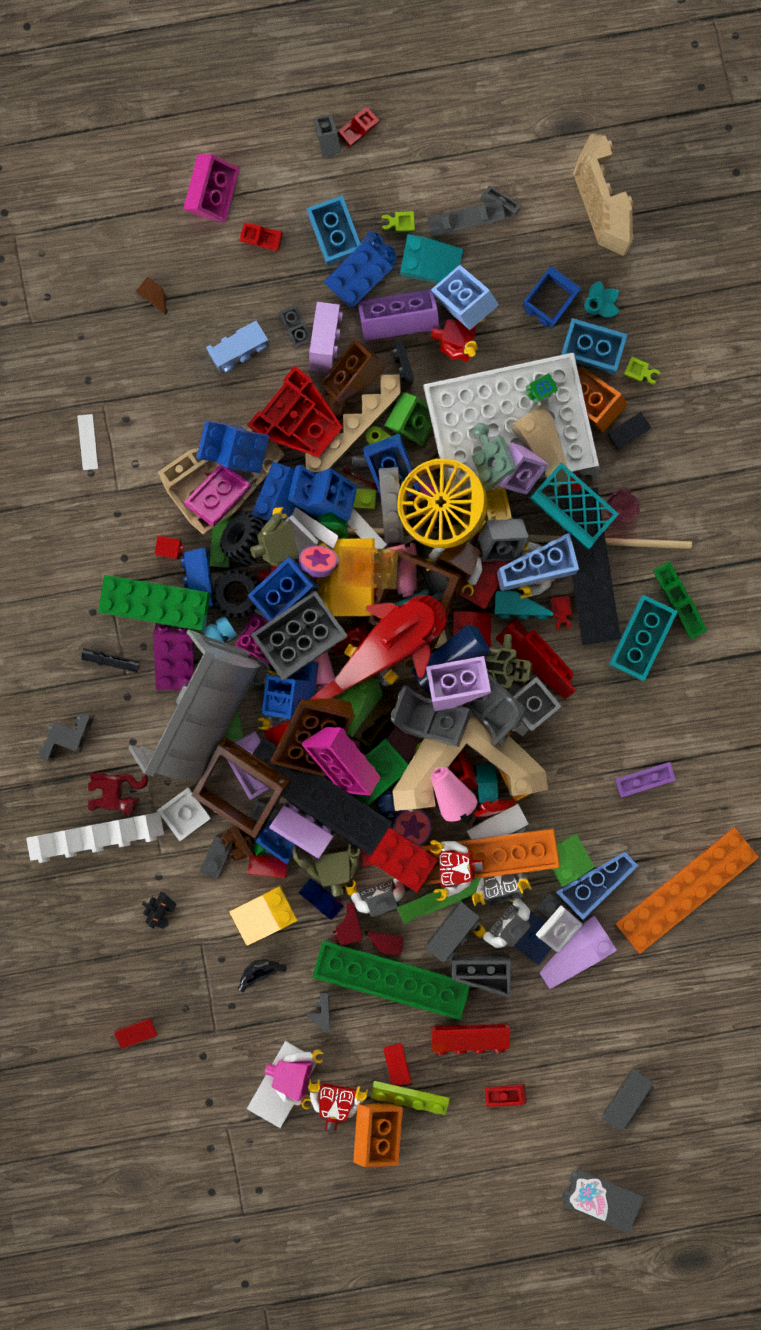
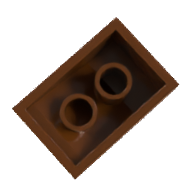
M354 339L320 385L340 403L375 382L387 365L368 347Z

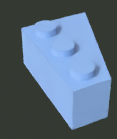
M254 321L237 330L229 338H222L221 343L214 347L209 345L206 349L220 373L224 371L228 373L235 368L234 365L238 362L244 363L249 360L254 352L260 353L265 350L269 341L257 321Z

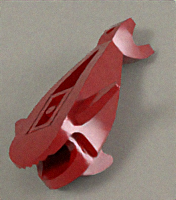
M419 595L401 606L393 603L366 606L368 612L382 620L363 640L337 677L311 699H338L345 691L404 662L410 657H413L417 676L423 678L431 657L429 644L442 634L446 627L447 616L443 605L432 596Z

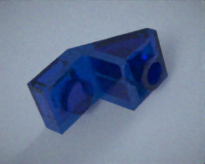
M312 878L298 892L330 920L344 906Z

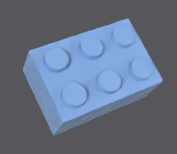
M461 265L431 289L439 303L469 330L499 306L491 291Z

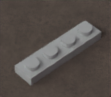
M398 467L380 468L379 480L385 543L403 542V524L399 518L397 503L400 491Z

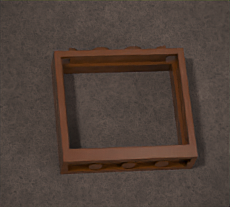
M402 549L392 552L391 557L388 559V563H390L388 570L384 571L381 578L383 584L375 594L377 599L375 604L386 603L401 560L404 558L450 578L441 601L448 617L463 575ZM374 615L370 616L368 622L377 625L382 619ZM440 635L429 644L431 649L437 646Z
M226 737L218 745L191 796L227 819L231 824L245 831L246 834L256 838L265 827L291 780ZM221 755L275 790L258 822L205 788Z

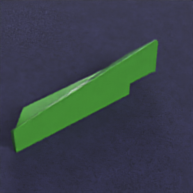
M481 878L473 879L470 886L462 892L449 897L446 896L443 901L436 900V898L441 897V892L434 893L433 890L399 905L397 909L403 923L407 924L419 915L425 916L472 896L476 893Z

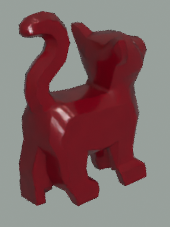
M127 773L120 775L90 774L91 782L88 783V791H95L100 788L102 789V798L88 801V810L95 811L96 808H103L109 811L120 810L126 816H132L133 811L136 809V803L140 801V798H121L122 783L127 781L131 787L143 789L148 783L147 775L142 774L141 781L137 782L131 774Z

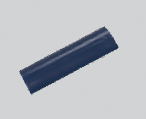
M466 625L431 654L428 666L481 656L485 658L491 651L479 628ZM413 668L412 671L418 683L431 695L427 669L424 677L419 678L416 668Z

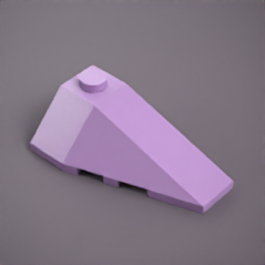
M593 916L583 922V926L559 953L556 952L539 973L548 988L551 989L617 950L596 917Z

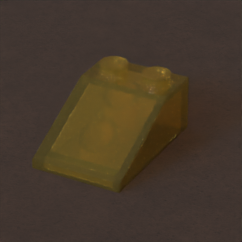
M339 546L336 586L396 589L398 550Z

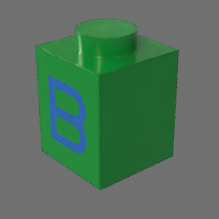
M550 373L526 386V394L534 403L558 391Z

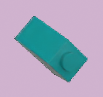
M491 763L475 764L476 778L479 785L477 786L478 802L484 803L487 800L490 802L497 800L498 789L495 766Z

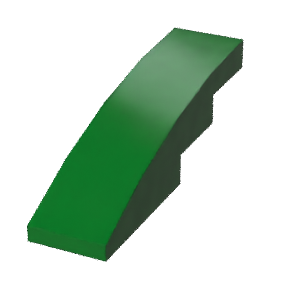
M667 561L653 569L652 571L672 609L678 611L676 616L688 637L693 639L708 631L671 562Z

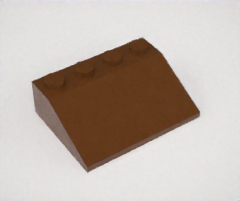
M335 698L300 700L270 763L324 776L325 772L302 746V743L326 727H340L347 733L355 717L351 702Z

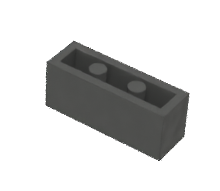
M632 1068L602 1113V1119L621 1132L624 1128L628 1129L633 1121L631 1119L633 1114L641 1110L643 1099L652 1093L654 1089L652 1086L654 1084L653 1081Z

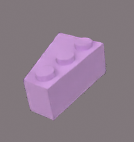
M317 302L309 351L310 371L329 373L333 366L334 357L337 358L338 346H335V343L340 338V329L337 328L338 324H342L343 312H339V304Z

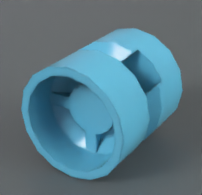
M225 615L215 620L214 625L209 624L206 626L205 631H203L205 636L221 642L225 640L230 641L238 636Z

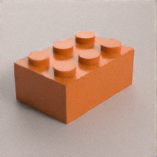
M392 1103L357 1105L353 1163L363 1167L399 1166L403 1107Z

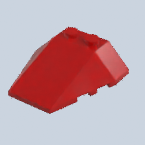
M294 366L283 379V386L262 412L258 410L247 426L255 433L268 435L270 441L319 458L343 427L311 378Z

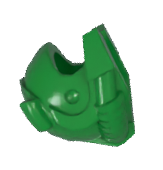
M332 512L318 516L317 522L337 534L338 539H347L349 535L347 529L348 520L344 521Z

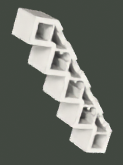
M160 812L28 837L26 840L30 861L38 859V862L42 863L50 861V857L65 854V857L68 858L77 856L76 852L88 849H92L93 853L103 851L104 846L114 844L124 847L129 846L130 841L145 839L146 842L155 841L157 836L164 835Z

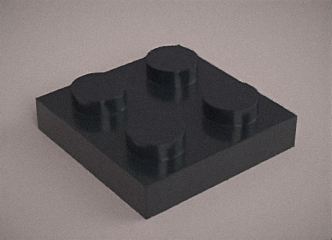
M403 341L395 342V348L392 349L395 363L399 362L400 364L398 373L400 374L401 381L405 380L406 385L414 382V375Z

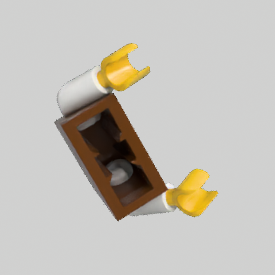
M475 537L452 548H434L429 554V558L426 559L431 562L436 561L435 564L462 574L461 581L466 585L462 586L461 593L463 594L464 589L469 587L470 592L468 596L473 594V585H476L482 572V564L479 557L480 550L474 546L476 542Z

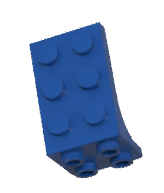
M369 230L359 246L324 280V283L352 309L393 268L397 258L396 251L390 245L387 246L377 232L373 233Z

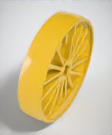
M434 459L417 466L405 478L398 494V513L403 526L414 539L429 547L443 549L465 543L480 529L486 516L487 497L481 480L468 466L455 460ZM439 468L440 493L431 473L432 470ZM444 468H453L454 470L444 490ZM458 470L466 473L467 475L450 491ZM426 473L429 474L436 495L419 479ZM469 479L471 480V488L455 494ZM418 481L433 497L411 488ZM409 492L418 495L414 502L407 501ZM472 493V500H456ZM427 500V507L420 509V502ZM444 500L446 504H443V507H440L439 504H442V501ZM471 504V512L454 505ZM406 506H414L417 511L407 515ZM452 509L470 516L469 527ZM448 513L466 528L458 536L455 533ZM421 514L425 515L413 528L411 527L409 519ZM444 514L453 534V538L443 540ZM433 516L425 536L423 537L416 533ZM439 516V540H431L429 537Z

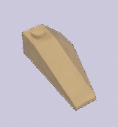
M543 404L511 425L524 446L549 464L543 472L546 478L560 463L567 467L554 419ZM562 469L556 474L557 482L567 481V473ZM554 477L551 479L550 483H554Z

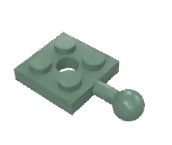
M478 423L474 426L473 432L476 437L480 438L483 448L474 454L472 459L484 489L491 490L517 469L504 437L497 436L490 442L487 436L489 433L488 426L485 423ZM496 459L495 467L493 468L492 462Z

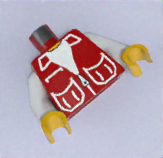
M432 840L430 842L434 845L437 844L436 849H430V851L435 854L438 853L441 888H444V890H434V893L441 892V897L436 898V900L443 901L446 896L449 897L462 892L475 879V872L485 871L484 860H474L473 851H468L464 845L456 841H443L439 843L436 840Z
M309 1079L308 1088L314 1110L319 1112V1117L327 1118L325 1129L336 1131L338 1120L346 1121L347 1118L353 1117L357 1112V1105L363 1104V1101L367 1098L368 1089L362 1093L359 1091L360 1086L356 1090L355 1088L321 1083L320 1079H318L317 1084H312L311 1079Z

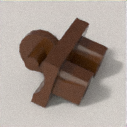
M236 825L228 828L227 832L220 837L225 846L234 843L237 849L230 852L234 862L253 856L250 847L254 845L251 841L253 837L246 834L243 830L239 831Z

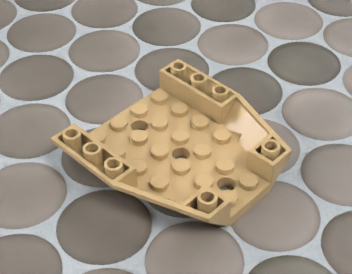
M593 133L590 134L578 158L573 175L598 245L625 256L634 240L633 200L631 196H627L626 191L610 196L612 189L610 184L605 182V170L603 165H599V163L610 160L614 148L612 142L608 141L605 135Z

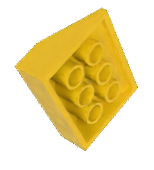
M337 539L334 549L323 541L318 540L319 546L330 548L337 556L336 570L332 571V574L329 576L317 577V583L321 586L317 589V594L334 618L374 616L366 610V606L374 605L375 539Z

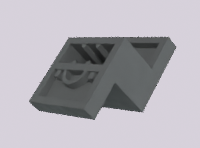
M89 713L78 715L75 722L76 729L56 722L53 725H49L46 732L48 739L46 743L41 745L39 754H41L40 759L53 761L59 745L76 752H81L95 716Z

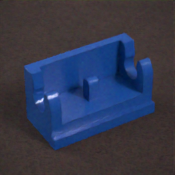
M270 820L259 834L256 842L287 864L293 855L295 844L270 829L269 827L273 822Z

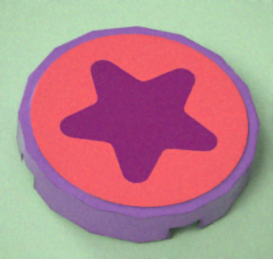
M309 546L300 553L299 566L303 572H308L310 576H329L337 568V556L334 551L325 546Z
M413 809L412 812L409 810L402 811L395 819L393 825L396 831L418 845L425 843L432 830L428 815L419 809Z

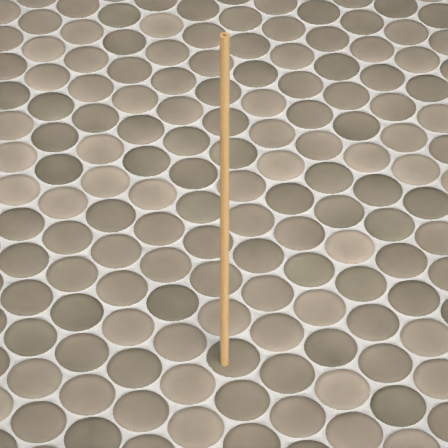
M347 527L349 535H357L355 531L358 529ZM372 528L379 536H384V528ZM403 529L404 537L410 535L406 529ZM433 531L435 537L439 538V531ZM443 531V539L453 538L451 531ZM528 534L529 538L527 541L550 543L562 536ZM605 538L606 545L692 548V541Z

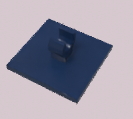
M531 911L528 920L530 928L514 947L539 965L551 950V947L535 935L546 922Z

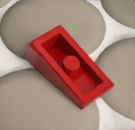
M525 1084L484 1088L486 1107L517 1106L527 1103Z

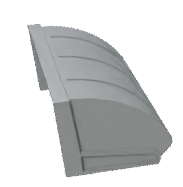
M188 629L187 634L203 653V656L189 684L183 685L176 699L178 706L155 750L143 746L137 748L131 745L128 748L144 774L154 776L157 773L181 780L201 779L261 666L260 663L249 657V652Z

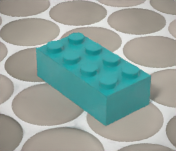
M641 595L608 666L640 681H645L678 611L645 595Z

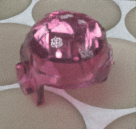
M620 489L607 500V504L619 513L613 520L615 523L616 521L622 523L630 522L639 515V500L631 494L629 489ZM607 510L609 516L611 517L613 514Z

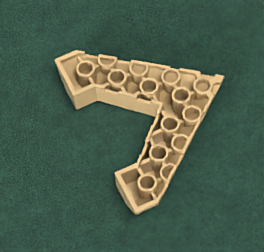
M471 713L459 747L424 738L398 784L392 791L395 811L436 806L431 775L438 767L448 768L465 744L507 775L509 795L511 796L548 790L546 771L509 735L502 744L491 745L493 738L490 730L474 713Z

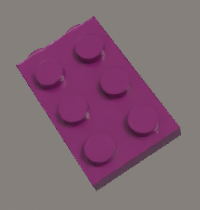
M160 623L155 624L153 642L156 690H181L184 684H189L194 674L193 640L187 634L189 628Z

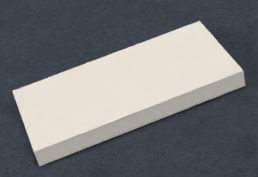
M285 1041L272 1064L277 1066L278 1061L286 1055L304 1051ZM314 1060L311 1061L313 1062L312 1071L317 1064ZM266 1075L247 1109L281 1128L294 1104L286 1103L281 1099L276 1090L272 1088L274 1077Z

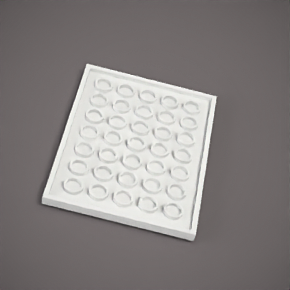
M574 353L423 385L440 459H451L468 466L479 479L480 476L472 456L480 451L483 445L480 438L474 435V426L478 423H485L489 428L487 436L490 442L497 436H503L508 447L511 443L524 446L511 425L541 404L545 406L554 419L568 469L574 472L599 466ZM550 373L558 391L534 403L526 394V386ZM494 459L492 462L493 468L495 466L496 459ZM444 468L446 486L454 470L453 468ZM458 470L450 491L467 475L466 473ZM542 473L539 479L546 478V476ZM469 479L455 494L471 488V480ZM497 484L492 489L501 488V486Z

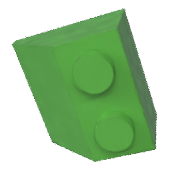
M402 392L384 426L423 447L433 428L428 404L416 396Z
M577 833L557 843L561 867L552 870L562 887L594 868Z

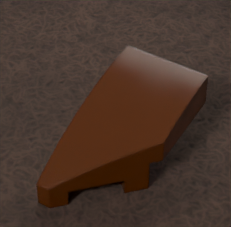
M147 277L136 292L166 315L168 313L166 309L167 295L160 285Z

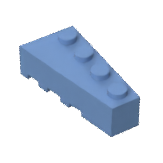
M624 852L556 891V893L584 920L638 865Z

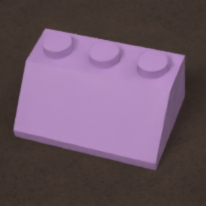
M286 803L269 827L318 859L325 852L336 834L326 825L318 823L317 819L308 813L306 815L302 813L300 808L293 803H290V805Z

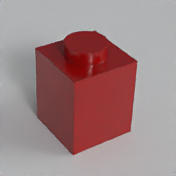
M157 536L155 556L179 560V556H183L184 545H182L180 539Z

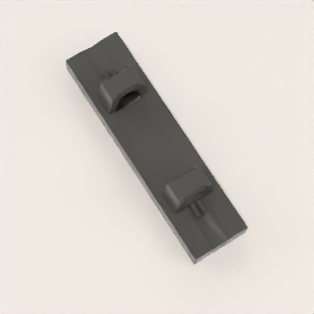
M498 200L428 217L431 235L436 236L506 219L503 201Z

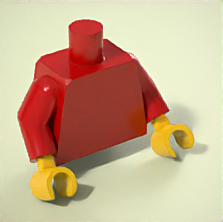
M447 320L444 330L434 327L432 329L430 339L441 341L439 351L453 360L460 359L468 362L469 356L473 357L476 354L475 350H478L476 342L473 341L477 325L469 330L459 320Z

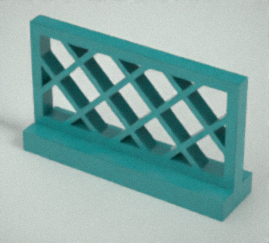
M560 463L529 497L586 549L591 548L598 537L619 515L563 463ZM560 469L567 473V482H557L556 474ZM554 477V483H549ZM578 483L582 488V495H571V484ZM558 484H568V496H557ZM546 485H554L555 496L547 497L541 491ZM593 496L596 499V508H586L585 497ZM571 497H582L583 508L572 509ZM558 498H568L569 509L561 510L558 507ZM599 509H607L613 515L607 521H600ZM586 510H596L597 521L586 522ZM572 511H583V522L576 523L572 518ZM597 523L598 532L592 537L587 533V524Z

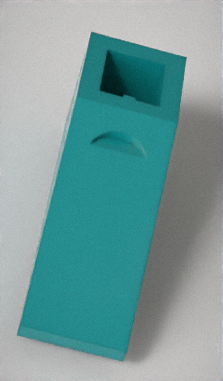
M495 591L494 615H499V619H510L511 615L518 616V619H529V616H537V620H548V616H553V612L530 599H521L522 595L515 591Z

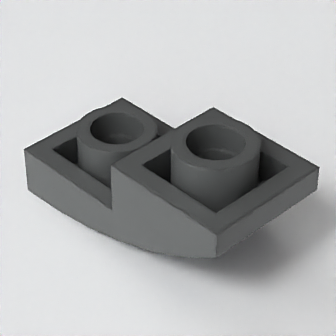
M296 304L278 312L295 347L311 340L312 337Z

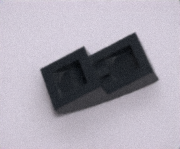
M640 412L607 435L616 449L619 450L651 429V426Z

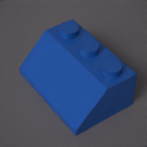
M273 461L251 515L264 522H268L273 516L274 508H284L282 509V514H286L287 517L282 520H286L293 515L295 507L301 510L299 506L288 500L295 472L294 469Z
M201 548L184 552L181 562L182 568H186L187 576L183 577L185 588L188 587L191 590L211 593L208 609L215 608L214 600L212 599L213 587L208 550Z
M288 557L248 597L270 622L321 586L308 572H303L297 562Z

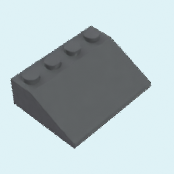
M316 591L251 634L283 681L348 637Z

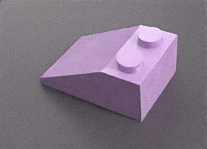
M484 656L426 667L434 711L455 708L491 693Z

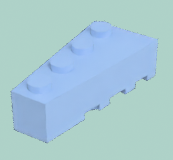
M570 533L499 568L497 577L501 591L575 575L579 567Z

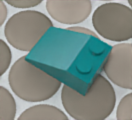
M407 234L400 276L439 283L461 264L463 249L429 238Z

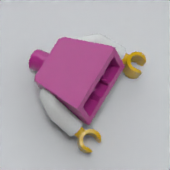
M315 1050L313 1053L297 1052L286 1055L278 1061L277 1066L270 1063L267 1064L265 1074L274 1077L272 1088L276 1090V1093L284 1102L294 1105L301 1104L304 1109L310 1108L309 1104L304 1102H311L310 1096L306 1095L313 1062L311 1061L314 1060L316 1063H322V1059H316L318 1054H323L322 1051Z

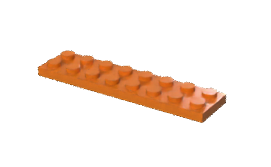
M733 827L615 924L636 951L641 954L759 857L737 829Z
M554 828L456 841L467 847L468 851H473L474 860H484L485 871L475 872V879L561 867ZM437 844L421 846L439 858L438 853L435 854L430 851V849H436ZM439 862L425 885L441 883Z

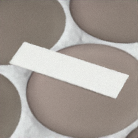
M93 414L78 415L83 470L98 469Z
M295 507L292 516L312 535L334 549L338 535Z
M353 508L348 525L352 529H358L355 532L361 539H375V554L378 553L387 544Z

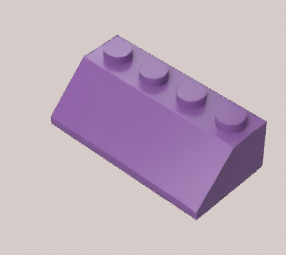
M431 289L360 300L358 302L364 341H374L387 337L393 338L399 335H411L424 331L430 332L433 327L440 329L437 306Z

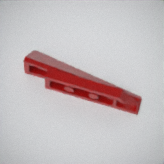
M515 619L496 636V640L502 644L505 634L512 635L511 649L517 651V658L530 661L533 665L532 671L564 699H567L576 692V689L571 685V679L573 678L572 670L534 629L527 633L520 622Z

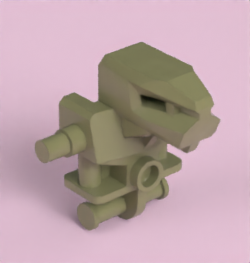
M510 634L504 635L502 648H489L491 653L485 657L487 673L505 690L506 688L511 689L514 681L529 682L533 669L530 661L517 659V651L511 649L512 635Z

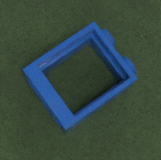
M550 266L522 304L523 310L530 316L535 315L540 319L539 322L543 326L553 328L579 294L581 288ZM548 278L570 294V297L553 319L530 303Z

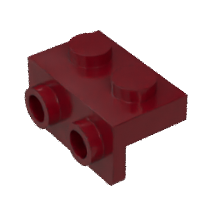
M366 621L344 631L348 637L332 647L331 650L338 656L345 652L349 644L353 647H359L370 633L371 626Z

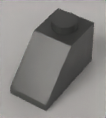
M332 114L313 118L322 157L341 153Z

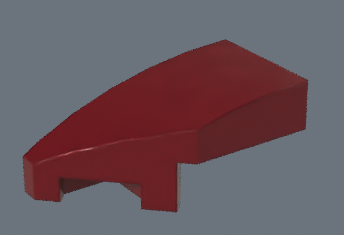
M365 931L366 936L370 938L374 947L381 953L401 955L404 936Z

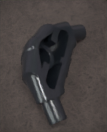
M267 959L252 961L244 969L238 990L244 992L247 986H251L255 982L277 973V971L286 972V964H279V962Z

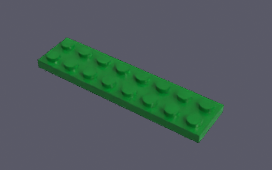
M325 940L322 941L312 978L458 1020H461L470 985L452 980L451 976L343 945L340 946Z

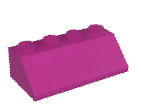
M326 727L302 743V746L336 786L348 794L371 795L380 779V775L375 771V767L367 761L366 756L359 751L356 744L346 735L344 729L340 727Z

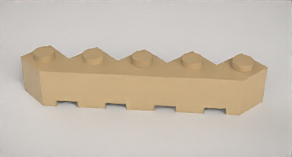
M400 374L381 375V394L362 395V414H343L344 433H338L326 448L325 453H322L319 458L306 454V468L316 474L332 468L341 460L350 448L363 437L367 430L399 399Z

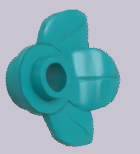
M601 281L594 283L589 289V297L585 300V310L589 314H600L605 318L617 315L619 309L613 304L618 298L619 291L616 289H604ZM592 302L596 303L597 308H591L590 304Z

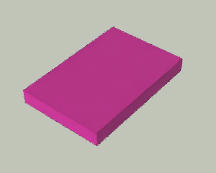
M220 464L184 501V505L214 527L248 492L251 484L232 469Z

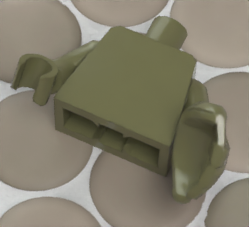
M295 844L293 857L299 866L307 869L308 874L316 883L322 884L323 887L331 885L332 896L344 894L342 883L350 882V879L355 876L359 867L360 848L352 849L351 844H349L346 851L323 854L319 859L313 856L312 859L309 852Z

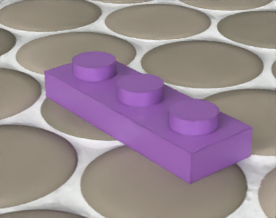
M667 762L616 778L615 782L620 797H625L675 781L676 778L671 763Z

